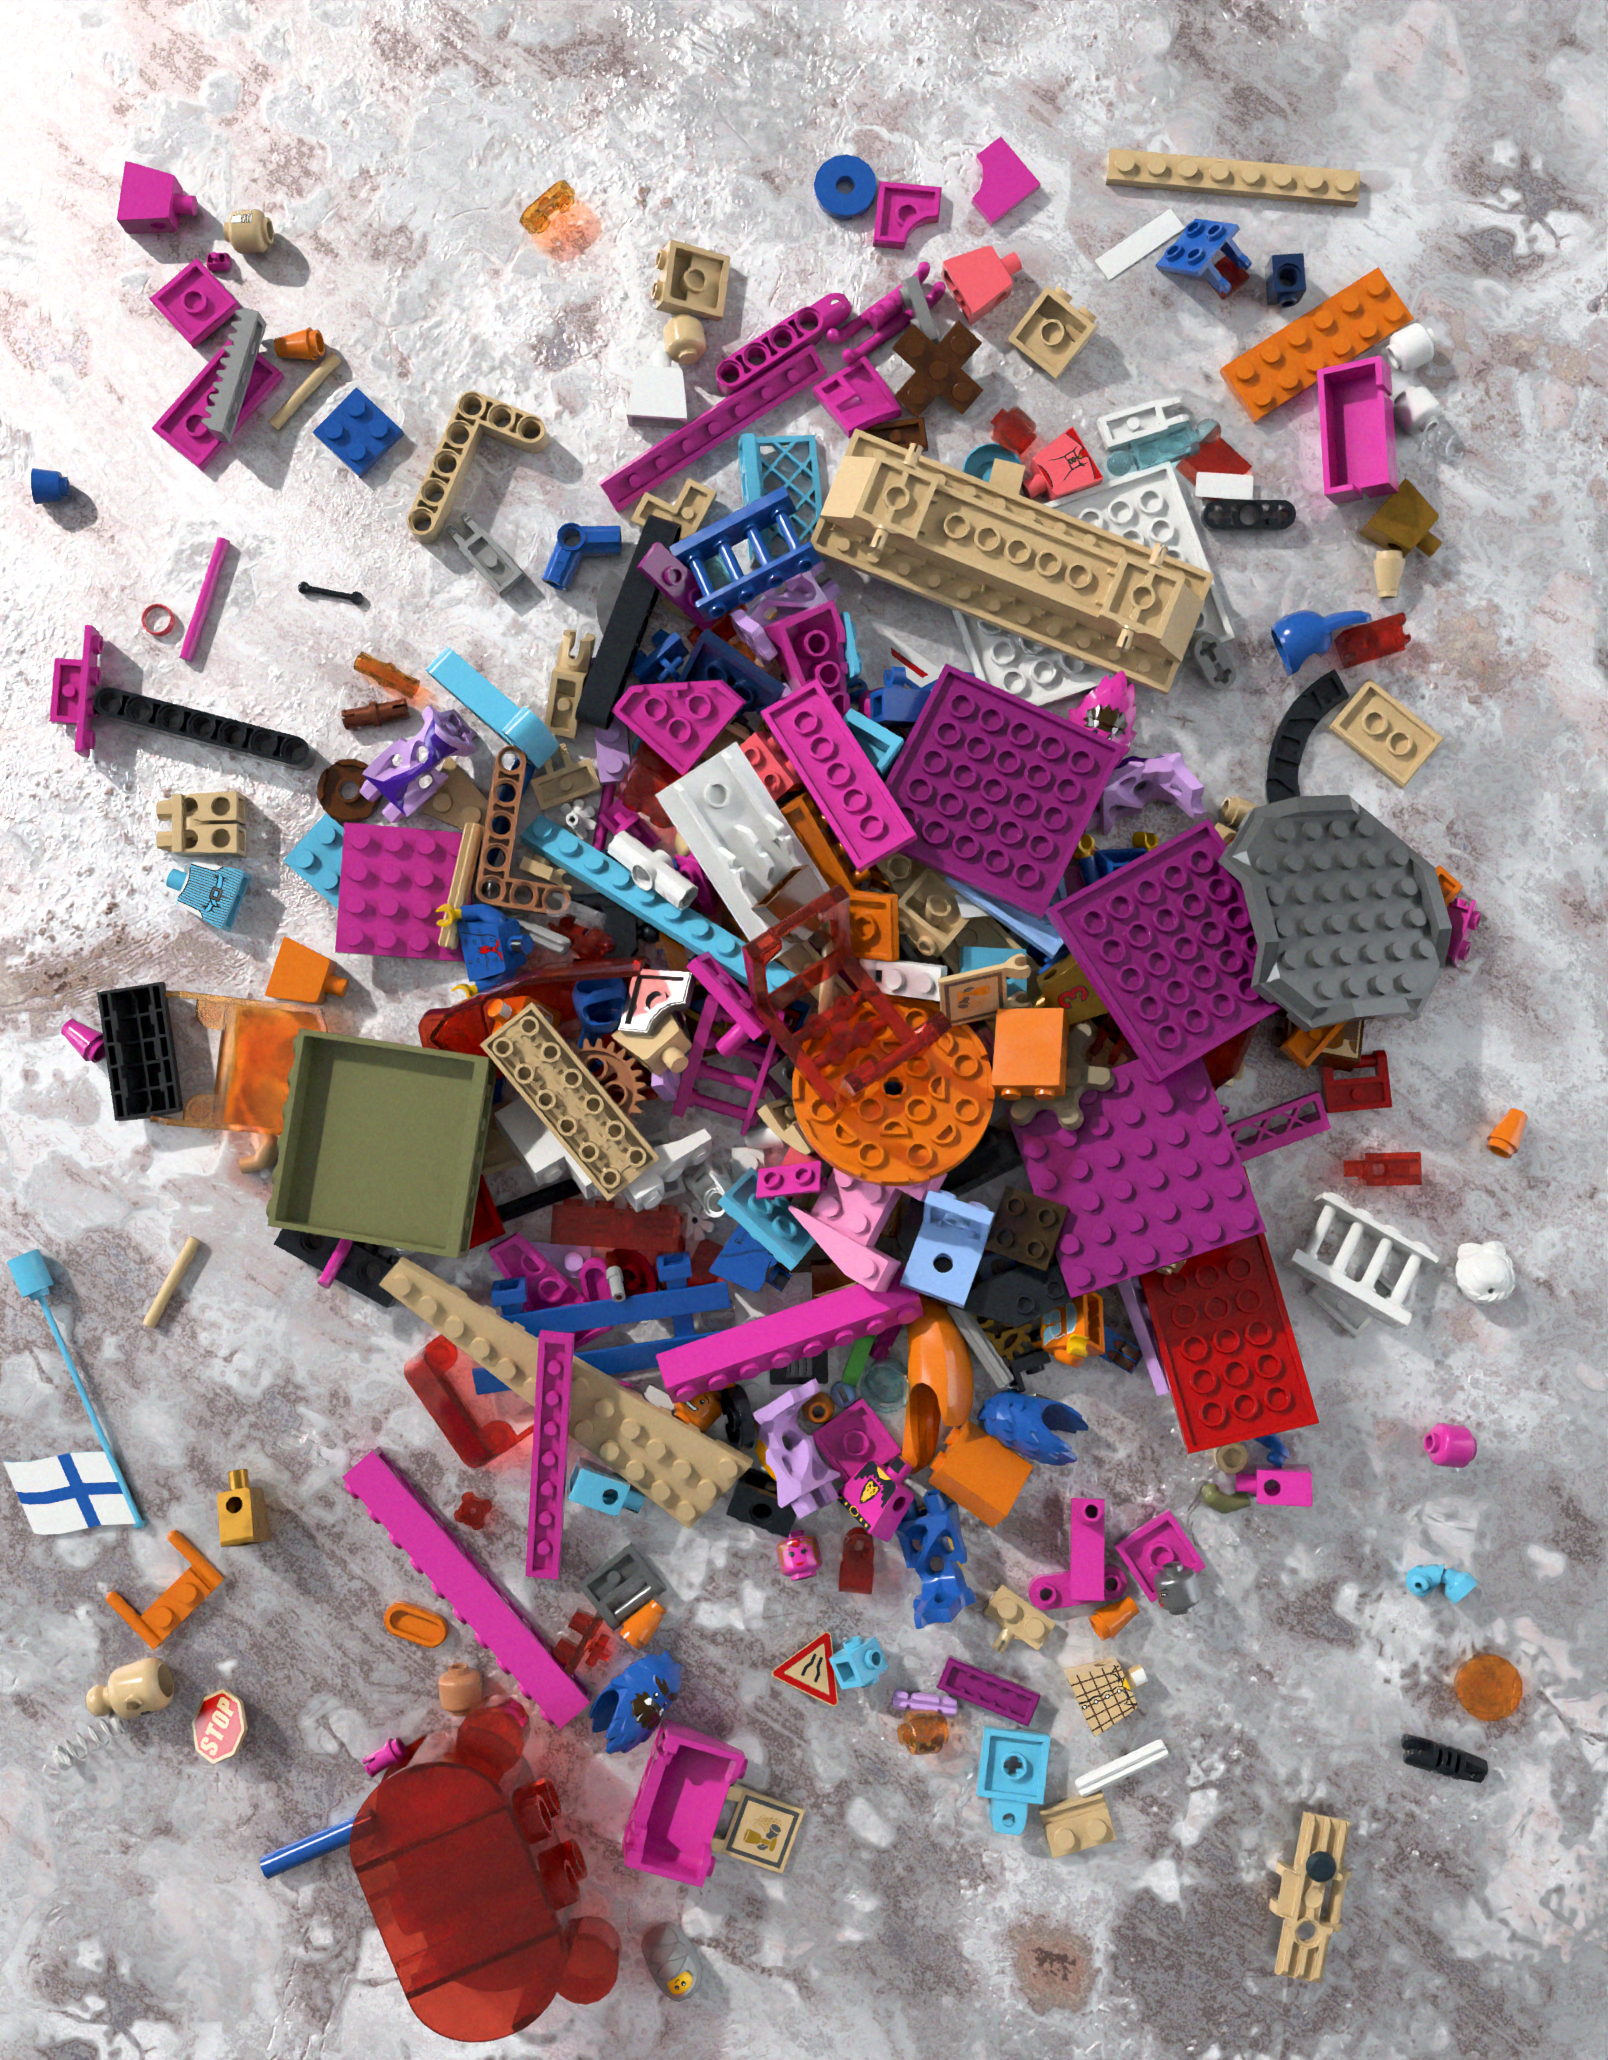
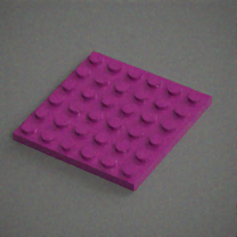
M945 664L885 782L886 788L918 838L898 850L897 853L1041 921L1125 746L951 665Z
M1209 818L1049 907L1045 912L1155 1084L1283 1008L1275 1001L1272 1003L1267 1002L1251 988L1258 946L1242 885L1218 862L1227 845Z
M1202 1057L1156 1084L1140 1059L1112 1068L1115 1082L1109 1090H1088L1080 1096L1078 1105L1083 1113L1084 1120L1082 1125L1076 1130L1070 1131L1062 1128L1057 1114L1048 1109L1037 1112L1029 1124L1018 1126L1010 1119L1009 1110L1011 1106L1004 1108L1034 1194L1069 1207L1054 1250L1056 1251L1055 1254L1072 1299L1267 1232Z

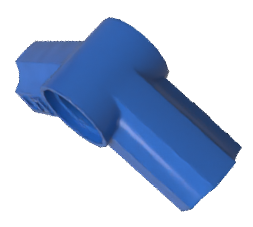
M572 522L562 525L557 532V542L542 576V581L558 590L568 591L582 557L621 556V527L580 526ZM570 536L581 538L579 544L573 547L565 545V541Z

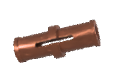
M406 698L384 703L372 701L369 702L368 706L341 710L342 717H345L342 718L346 730L372 724L375 727L382 726L383 722L410 718L409 711H407L409 708Z

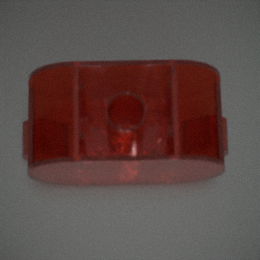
M501 1694L486 1696L476 1702L461 1725L433 1730L406 1746L407 1756L404 1757V1761L400 1764L395 1762L388 1767L381 1783L362 1804L353 1822L350 1835V1856L355 1873L412 2011L433 2032L452 2040L470 2043L494 2041L521 2031L542 2015L554 1999L556 1993L568 2001L577 2004L587 2005L600 2001L610 1993L617 1980L623 1950L620 1935L612 1924L600 1917H580L581 1893L578 1881L587 1878L588 1875L582 1851L574 1838L561 1843L552 1822V1818L561 1815L562 1812L555 1786L547 1775L535 1780L529 1763L523 1755L531 1731L529 1715L522 1704L512 1697Z

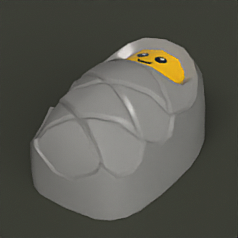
M663 1922L652 1928L642 1938L641 1949L655 1983L673 2001L681 2002L691 1998L699 1989L703 1966L696 1949L684 1932L672 1922Z

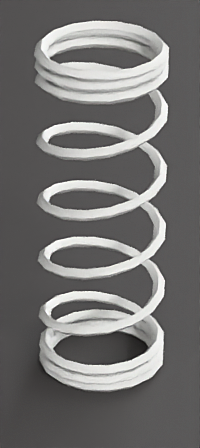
M114 1711L110 1712L109 1720L113 1728L119 1733L118 1736L110 1734L108 1724L104 1719L100 1718V1725L108 1734V1741L106 1743L99 1741L95 1729L89 1725V1734L97 1742L96 1749L89 1750L81 1733L77 1732L76 1738L85 1749V1756L83 1758L77 1757L71 1742L65 1740V1747L57 1745L52 1749L54 1762L60 1769L67 1771L75 1765L76 1759L84 1760L87 1756V1751L95 1753L98 1750L99 1744L108 1745L111 1737L119 1738L121 1734L127 1733L129 1731L128 1720L121 1719L124 1725V1729H122L119 1716ZM67 1743L70 1745V1747H71L73 1753H72L71 1750L69 1749ZM58 1750H59V1751L62 1753V1755L64 1756L65 1761H66V1764H65V1763L63 1762V1760L61 1759V1757H60V1755H59V1753H58ZM69 1753L74 1757V1762L72 1764Z

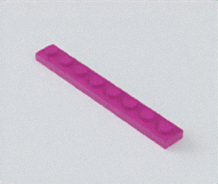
M808 343L598 482L616 512L620 511L644 495L645 492L650 491L826 374L827 371L813 344Z
M541 1330L539 1334L525 1575L527 1577L558 1580L561 1571L574 1333Z

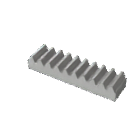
M248 308L235 310V314L240 321L231 323L236 333L228 334L227 337L232 345L224 346V350L229 357L220 359L225 369L217 370L216 374L221 379V382H213V387L218 394L209 395L210 400L215 406H207L205 408L211 418H204L201 421L217 440L231 443L267 325L259 311Z

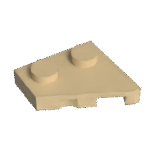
M451 757L446 758L440 772H446L449 777L425 804L422 813L463 831L467 822L477 823L484 827L488 807L487 799Z

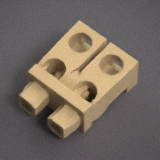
M238 791L185 795L172 794V799L156 803L158 819L161 821H172V831L157 833L156 847L158 849L173 852L182 857L232 856L235 858H246V829L240 826L246 825V796Z

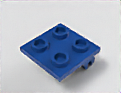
M1195 219L1186 226L1183 234L1177 241L1166 249L1164 256L1156 264V267L1162 271L1198 277L1202 275L1219 293L1223 290L1227 294L1231 290V285L1221 276L1211 262L1214 255L1221 250L1238 269L1244 267L1245 270H1248L1252 263L1232 239L1240 230L1238 224Z

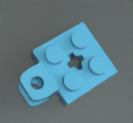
M983 1725L976 1795L991 1798L989 1815L993 1828L997 1833L1020 1835L1026 1824L1027 1803L1043 1805L1051 1737L1049 1734ZM1011 1756H1017V1761L1022 1763V1767L1016 1768L1015 1773L1011 1774L1009 1773V1768L1004 1766V1763L1010 1760ZM1007 1813L1012 1814L1011 1817L1008 1819L1003 1818V1816Z

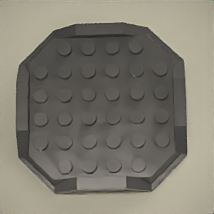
M1350 795L1298 796L1256 807L1246 813L1237 828V835L1227 845L1218 862L1241 883L1258 948L1251 988L1267 1002L1272 1003L1275 1001L1288 1011L1286 1017L1304 1032L1348 1021L1399 1016L1410 1022L1418 1019L1445 967L1452 932V925L1435 867L1365 810Z

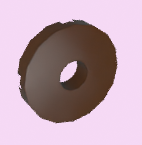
M341 759L334 762L335 764L329 768H326L317 784V798L323 810L333 819L343 823H359L370 818L378 809L382 795L372 803L360 793L361 787L367 780L362 773L368 765L356 759ZM355 783L357 785L358 792L354 798H343L342 788L345 784Z

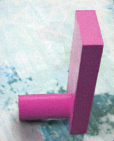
M709 951L695 957L686 966L737 1022L716 1043L717 1050L723 1056L730 1058L749 1038L755 1041L775 1025Z
M1071 1498L1070 1600L1104 1602L1105 1499Z

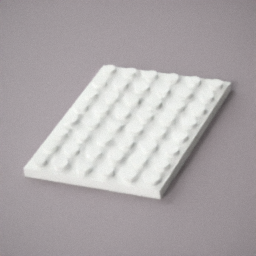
M1170 461L1043 504L1151 549H1154L1155 543H1161V548L1166 545L1168 547L1166 555L1211 573ZM1213 579L1191 639L1199 632H1209L1215 635L1223 645L1232 642L1235 636ZM952 609L976 678L1036 706L1044 707L1090 691L1099 685L1105 675H1108L1109 680L1114 676V674ZM1203 641L1201 643L1203 646L1201 651L1209 650L1208 646L1211 643ZM1189 644L1187 646L1183 658L1192 656L1190 654Z

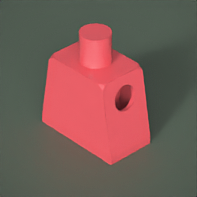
M988 245L945 260L941 276L971 326L1008 298L1013 286L1010 276L1022 270V265L1015 252L1000 259L994 248Z

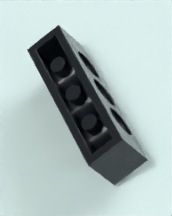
M282 1228L274 1245L323 1272L341 1238L323 1236V1245L317 1249L310 1241L312 1233ZM354 1241L350 1248L352 1260L347 1265H341L335 1279L386 1308L393 1307L398 1299L379 1284L400 1258L394 1255H390L387 1258L378 1253L379 1247L377 1245ZM371 1262L376 1263L381 1269L380 1277L377 1280H372L367 1275V1267Z

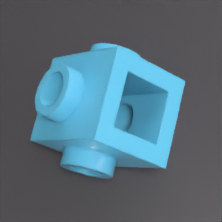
M860 1635L852 1637L843 1642V1649L829 1658L841 1689L860 1686L861 1688L869 1687L878 1682V1675L889 1668L876 1637L862 1639Z

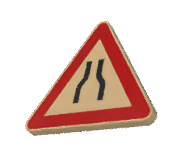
M829 1632L822 1633L772 1670V1678L831 1707L837 1706L836 1675L829 1661V1658L833 1656L831 1634Z

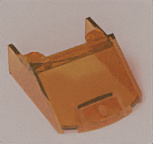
M166 990L165 997L196 1001L195 1013L198 1022L203 1027L221 1030L214 1095L195 1094L191 1096L185 1103L183 1118L151 1115L150 1122L169 1126L280 1135L284 1125L282 1109L285 1101L288 1100L290 1088L287 1083L289 1070L293 1067L295 1057L293 1053L294 1038L298 1035L299 1028L328 1032L323 1009L187 991Z

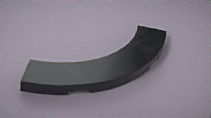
M1335 669L1311 684L1292 703L1277 726L1266 759L1265 797L1267 804L1300 796L1298 785L1299 765L1311 732L1331 709L1350 697Z

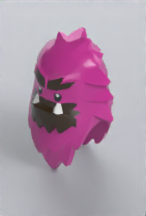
M1119 671L1110 680L1108 675H1105L1099 685L1093 688L1088 695H1085L1077 709H1069V721L1125 746L1115 767L1121 763L1122 758L1130 751L1129 746L1137 732L1132 730L1136 716V704H1134L1135 688L1134 684H1130L1127 687L1124 671Z

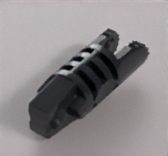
M1406 1734L1401 1736V1745L1405 1750L1403 1762L1409 1766L1429 1772L1433 1771L1446 1777L1451 1776V1778L1456 1780L1461 1779L1481 1783L1489 1771L1486 1760L1462 1749H1456L1442 1743L1438 1744L1436 1741L1415 1735Z

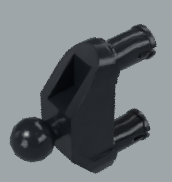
M600 892L570 894L572 902L570 904L571 914L600 912V915H603L605 954H602V957L573 958V966L575 968L587 967L573 969L575 979L600 972L620 975L639 951V939H643L649 944L659 942L660 930L647 922H644L642 926H638V919L635 914Z

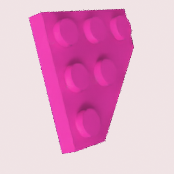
M723 680L643 684L630 686L611 712L676 771L683 775L693 768L746 701Z

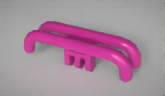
M921 262L916 272L912 275L918 277L920 285L929 275V263ZM941 281L936 282L931 292L925 297L929 310L941 300L945 293L946 286ZM902 285L896 287L839 330L834 328L828 330L827 339L830 344H840L868 324L875 330L876 334L854 350L847 348L842 352V359L846 364H852L861 357L868 356L910 325V320L913 319L910 309L902 313L903 300L898 290L902 288Z

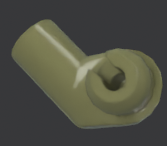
M1214 1483L1203 1486L1201 1490L1205 1505L1221 1514H1227L1251 1506L1247 1494L1234 1493L1226 1495L1219 1491L1218 1485Z

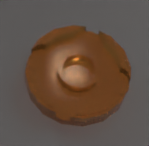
M1477 1653L1459 1666L1454 1678V1692L1461 1706L1473 1717L1483 1721H1499L1510 1716L1518 1708L1523 1695V1683L1518 1670L1504 1657L1494 1653Z

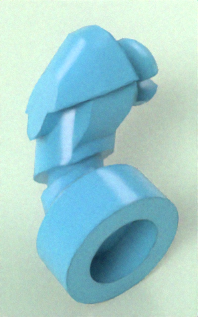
M1445 1564L1417 1565L1410 1569L1406 1575V1585L1414 1595L1424 1598L1436 1586L1443 1583L1445 1585L1444 1595L1453 1604L1459 1602L1478 1584V1581L1469 1572H1458L1451 1567L1445 1569Z

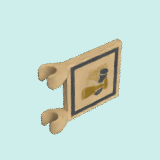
M1016 954L1002 964L938 978L943 1029L996 1017L997 1009L1032 1008L1031 1003L1027 1002L1028 995L1025 991H1017L1007 998L1006 977L1025 979L1030 976L1031 971L1030 966L1026 965V956L1024 954Z
M730 1783L726 1800L737 1801V1805L725 1837L714 1832L710 1845L712 1852H719L782 1874L805 1813V1808L750 1790L737 1783Z

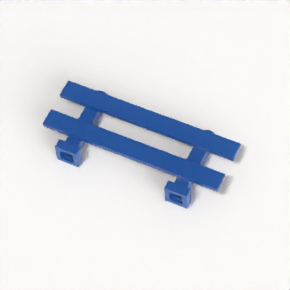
M689 1251L657 1256L659 1282L666 1281L668 1290L626 1296L622 1302L606 1299L525 1312L523 1303L527 1302L528 1293L526 1276L493 1281L491 1292L493 1307L501 1306L503 1315L500 1317L512 1324L515 1321L526 1327L524 1331L536 1338L539 1337L541 1330L569 1333L672 1317L675 1338L574 1353V1356L607 1375L659 1367L656 1358L657 1354L725 1331L696 1334L693 1313L731 1308L727 1281L688 1287L687 1277H692ZM484 1367L472 1369L477 1395L512 1390Z

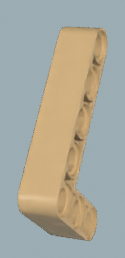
M469 391L461 395L408 514L407 525L418 542L428 545L436 542L440 537L484 435L532 454L541 453L546 449L549 441L543 421L539 417L479 392ZM471 407H481V410L478 414H467L468 410ZM502 418H509L511 420L506 427L496 426V423ZM530 430L540 431L539 436L535 439L525 438V435ZM460 435L469 436L468 440L463 444L454 443ZM449 463L456 464L455 470L451 473L442 472L445 465ZM435 492L444 493L440 501H429L431 495ZM422 521H431V526L426 531L417 530L418 525Z

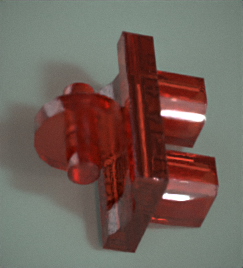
M577 1609L568 1627L583 1635L577 1645L562 1636L552 1652L558 1660L566 1664L564 1671L573 1675L586 1651L590 1654L585 1663L590 1667H594L598 1659L608 1661L612 1655L605 1647L610 1639L609 1636L601 1633L597 1642L593 1641L603 1622V1618L598 1611L595 1615H592L589 1612Z

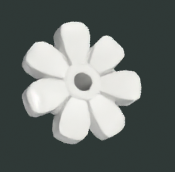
M575 799L573 806L570 803H564L561 806V811L565 815L557 817V824L559 826H566L565 830L573 835L576 833L577 837L581 840L589 837L587 829L591 831L596 830L597 822L591 819V817L597 814L594 806H587L585 808V801L583 799Z
M697 1199L692 1201V1207L688 1203H683L679 1207V1211L683 1216H676L674 1223L678 1225L677 1227H684L680 1232L682 1238L690 1239L694 1234L696 1241H702L706 1238L705 1231H714L716 1224L709 1220L712 1217L704 1211Z
M467 1272L457 1273L456 1284H449L467 1293L468 1298L472 1301L480 1300L485 1295L484 1285L482 1283L472 1284V1280L469 1279Z

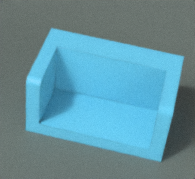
M850 708L843 717V720L879 777L885 783L905 744L904 739Z

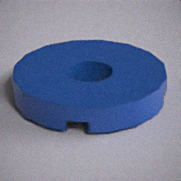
M847 154L834 156L824 162L817 171L814 182L816 200L822 211L832 218L850 220L852 217L859 214L861 216L866 213L874 203L877 190L875 174L869 164L859 157ZM841 182H849L853 185L854 189L848 194H843L836 187Z

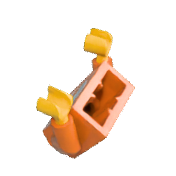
M1091 1292L1079 1296L1075 1300L1041 1316V1328L1030 1332L1032 1345L1036 1349L1043 1348L1044 1351L1053 1355L1058 1362L1074 1368L1080 1367L1086 1357L1105 1354L1102 1296Z

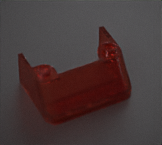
M440 1334L407 1360L404 1366V1376L463 1463L471 1468H480L532 1434L534 1422L518 1434H516L509 1423L503 1420H494L482 1427L445 1374L447 1370L455 1365L458 1358V1350L455 1344Z

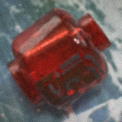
M1017 406L1012 407L1008 412L1002 408L990 421L994 426L990 432L991 440L1001 445L999 447L1008 455H1013L1016 452L1021 455L1037 438V435L1034 433L1037 427L1036 423Z

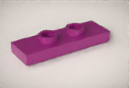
M660 542L654 543L636 568L703 632L707 628L711 630L718 619L706 622L698 611L695 602L704 598L695 576Z
M949 1654L936 1683V1688L1028 1727L1041 1697L1037 1691Z

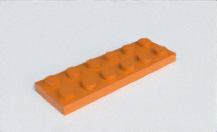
M1377 267L1222 367L1219 373L1255 424L1318 383V369L1353 361L1409 325L1414 318L1380 268Z

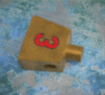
M1071 953L1036 978L1042 995L1027 1001L1031 1003L1032 1008H1064L1070 1019L1069 1025L1109 1012Z

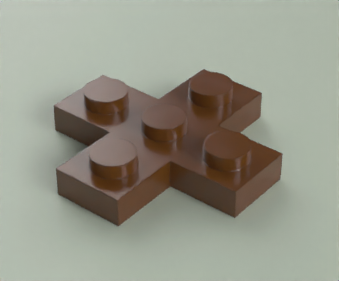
M957 320L937 345L912 323L891 348L915 370L894 396L917 418L938 394L943 396L963 415L984 391L961 369L982 342L959 320Z

